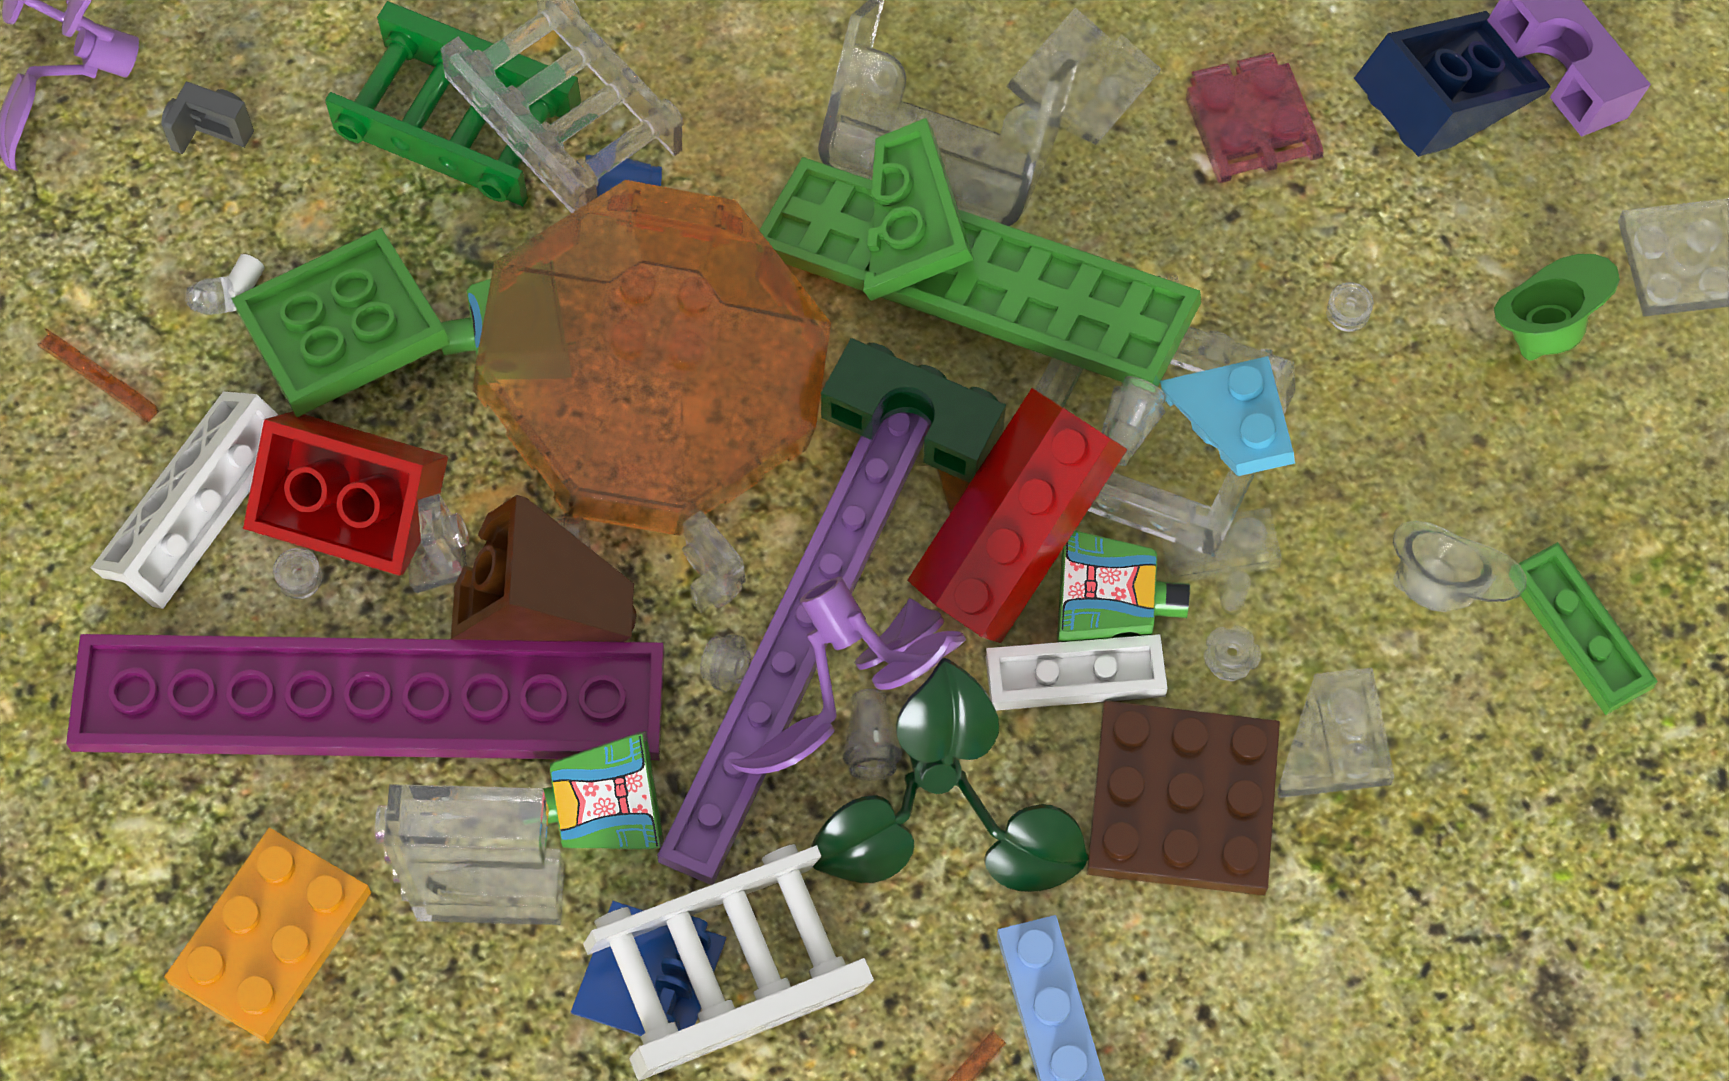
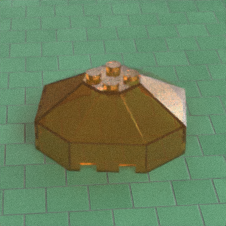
M624 180L494 262L475 364L473 392L486 409L490 407L507 429L506 436L529 467L533 471L538 470L553 490V498L566 516L680 536L698 524L699 519L721 503L726 505L762 481L764 474L785 460L790 462L807 450L817 424L831 322L736 200Z

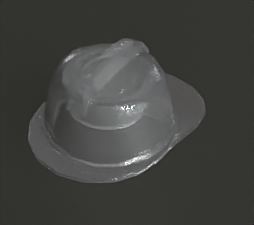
M1411 521L1402 523L1394 531L1393 546L1400 560L1393 578V584L1420 606L1432 611L1447 612L1467 607L1475 599L1486 602H1505L1519 597L1526 589L1527 576L1521 566L1508 555L1496 549L1457 536L1444 528L1427 522Z

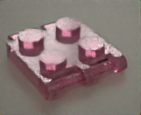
M1273 52L1238 60V66L1235 67L1237 76H1233L1227 63L1191 72L1193 77L1190 78L1192 87L1187 89L1186 101L1219 183L1231 181L1234 174L1263 168L1265 172L1276 170L1278 163L1308 156L1310 160L1323 157L1322 143L1289 63L1278 65ZM1300 142L1304 145L1277 153L1274 152L1276 148ZM1256 153L1258 155L1257 158L1233 164L1228 163V160Z

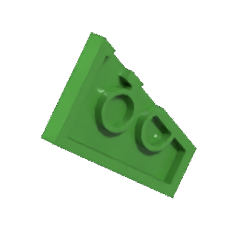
M927 118L876 138L871 197L874 200L873 227L868 228L867 247L870 250L869 272L865 273L863 289L870 301L974 260L937 140Z

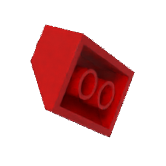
M293 411L264 419L243 529L392 574L403 575L437 511L448 456L303 414L296 417Z

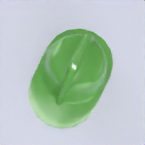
M1575 254L1560 258L1545 266L1520 286L1499 298L1494 307L1495 319L1504 329L1512 331L1514 339L1519 345L1521 355L1528 361H1533L1542 355L1558 354L1571 350L1583 339L1587 330L1589 315L1601 307L1616 292L1620 281L1617 266L1608 258L1596 254Z

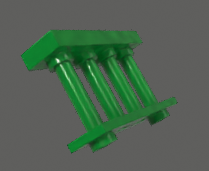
M387 1L377 16L384 47L387 49L355 101L332 92L325 99L333 129L351 142H367L474 186L482 194L494 201L504 202L508 200L523 207L528 200L523 170L518 169L548 117L557 116L573 123L582 107L578 77ZM416 59L434 67L402 121L375 110L405 60ZM463 78L482 86L450 140L423 130L424 125L452 79ZM510 97L529 105L498 160L470 149L499 99Z

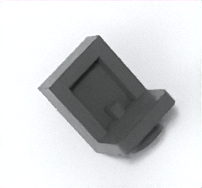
M187 81L177 98H172L167 103L162 114V127L172 151L180 154L185 152L196 131L244 148L254 132L245 102L238 96L227 90L218 89L212 91Z

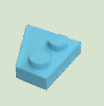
M1269 356L1160 381L1165 402L1170 407L1175 405L1191 421L1194 432L1206 444H1210L1218 449L1220 458L1237 476L1295 464L1294 452Z

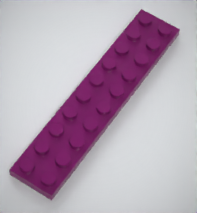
M80 634L66 744L71 752L561 759L637 732L647 731L651 760L660 761L665 650L664 644L657 642Z

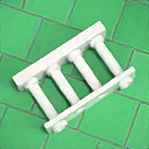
M795 844L782 847L765 855L762 858L764 865L634 915H631L629 908L625 907L607 913L594 921L597 929L592 930L583 943L587 955L611 946L645 1030V1034L641 1036L643 1045L639 1046L629 1058L638 1081L859 994L874 981L865 958L846 965L842 956H835L801 874L809 871L821 858L817 845L798 852ZM779 883L813 964V968L809 970L812 979L792 987L788 978H780L746 896L749 893ZM723 904L758 987L753 992L756 1001L736 1009L732 1000L725 1001L691 919L692 915ZM668 925L702 1009L697 1014L700 1023L678 1031L675 1022L668 1023L634 939L636 936Z

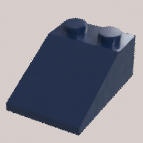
M1487 11L1388 33L1354 77L1367 94L1369 102L1383 113L1399 133L1401 141L1413 150L1418 157L1452 148L1545 95L1551 88L1525 56L1517 58L1487 19L1490 14Z

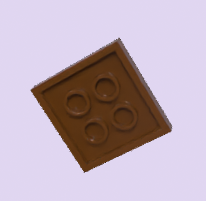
M1104 701L1087 875L1265 896L1269 882L1280 721Z

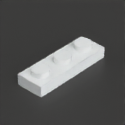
M1160 634L986 648L985 658L989 693L996 711L1166 697L1168 689Z

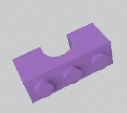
M1499 0L1487 19L1517 58L1532 53H1544L1558 59L1566 67L1567 71L1551 94L1550 99L1581 137L1628 119L1651 85L1582 0Z

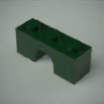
M850 338L821 391V418L870 440H873L881 423L893 414L907 412L922 417L930 425L924 440L923 463L969 483L987 458L1004 429L1006 404L999 402L992 393L979 387L966 388L950 381L942 372L928 365L915 366L899 359L891 350L878 343L865 344Z

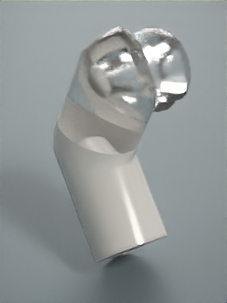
M241 254L229 276L203 279L199 282L191 283L185 292L186 304L191 310L205 315L234 312L236 308L231 298L254 288L265 267L255 257Z

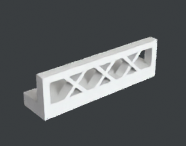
M223 391L91 566V569L104 579L124 582L152 607L163 609L250 492L264 419L277 416L278 414L257 394Z

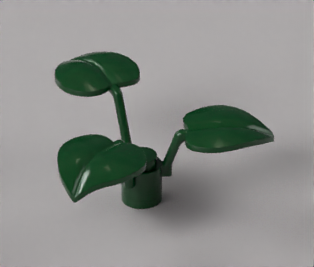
M947 658L940 660L929 678L908 698L897 717V739L900 746L909 755L913 769L912 772L904 777L906 789L900 810L895 814L890 802L878 795L854 799L839 808L825 822L811 847L817 845L821 854V858L813 866L817 871L858 883H875L886 880L900 872L907 865L913 854V835L902 824L909 820L917 789L921 787L930 793L943 794L950 791L954 786H958L989 834L998 840L987 850L984 861L990 875L1001 885L1025 892L1051 889L1077 875L1086 866L1089 857L1078 823L1069 813L1056 806L1039 804L1025 807L1010 817L1005 830L996 824L968 782L965 771L961 769L959 759H978L990 751L999 734L998 715L993 702L977 680Z

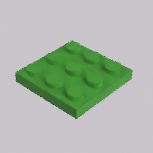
M382 228L231 298L238 315L296 417L450 344L445 328Z

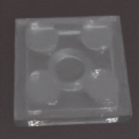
M1729 198L1622 211L1618 224L1643 316L1729 307Z

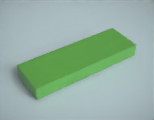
M1558 542L1510 568L1507 574L1508 579L1605 715L1655 687L1658 682Z

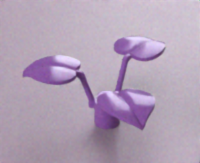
M3 0L2 17L7 24L12 25L17 21L25 3L61 22L62 34L64 36L72 37L75 30L79 31L74 45V55L81 57L83 65L31 66L27 69L25 75L20 73L16 75L0 110V156L5 165L10 169L18 171L15 162L16 148L33 105L36 81L40 77L85 75L95 78L98 69L126 78L135 64L139 49V38L97 24L83 16L92 0H66L68 6L65 13L40 0Z
M835 577L821 583L807 592L800 600L816 628L807 634V637L815 653L823 699L821 713L791 725L751 755L742 759L728 760L734 769L745 773L764 774L779 771L807 757L834 733L835 730L830 723L835 720L837 714L825 643H832L835 650H841L863 638L869 647L854 663L859 670L876 666L883 661L887 662L888 665L877 672L872 681L877 689L888 690L902 686L928 672L944 656L957 649L966 641L965 636L958 631L934 633L944 623L941 613L927 609L911 598L908 599L888 629L878 636L865 621V616L842 577Z

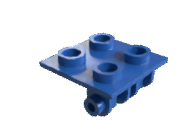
M612 901L608 913L625 907L629 908L631 915L644 910ZM691 916L713 972H715L726 937L706 931L708 923L698 917ZM668 925L634 937L668 1023L675 1022L678 1031L695 1025L698 1019L697 1014L701 1011V1006ZM611 946L594 952L573 1004L571 1014L642 1036L645 1034V1030Z

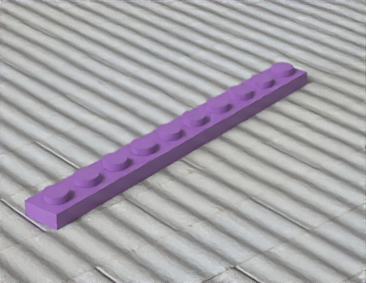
M907 412L896 413L881 423L873 440L863 436L860 437L657 855L660 864L707 884L713 885L766 776V773L750 774L738 771L732 767L728 759H742L751 755L789 727L817 668L814 648L807 637V634L816 628L800 600L816 586L835 577H842L851 594L853 593L924 444L925 436L930 429V425L922 417Z

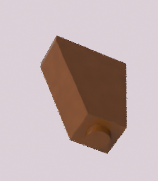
M515 495L487 514L478 533L480 539L485 540L486 543L478 553L473 568L463 566L454 586L451 626L452 640L624 642L632 637L637 617L636 609L633 606L634 583L526 497Z

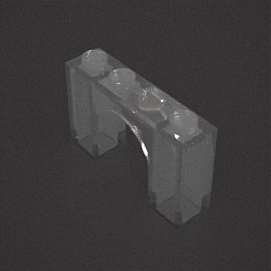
M389 784L387 806L379 805L376 811L375 839L377 844H384L385 863L393 865L394 883H401L402 901H409L417 921L561 925L565 865L560 849H546L549 808L543 788Z

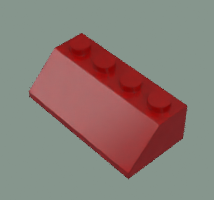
M1031 388L907 581L935 606L980 637L1002 643L1128 449L1042 393Z

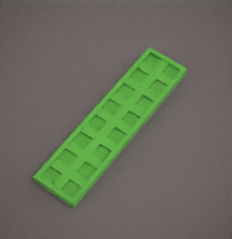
M802 157L752 241L756 254L863 291L865 273L869 272L870 250L867 247L868 228L873 227L874 200L871 197L872 180ZM959 209L958 211L974 260L881 297L1152 393L1156 392L1160 381L1201 305L1200 290Z

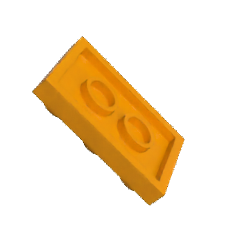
M269 827L164 978L173 987L269 1044L372 892L367 884Z

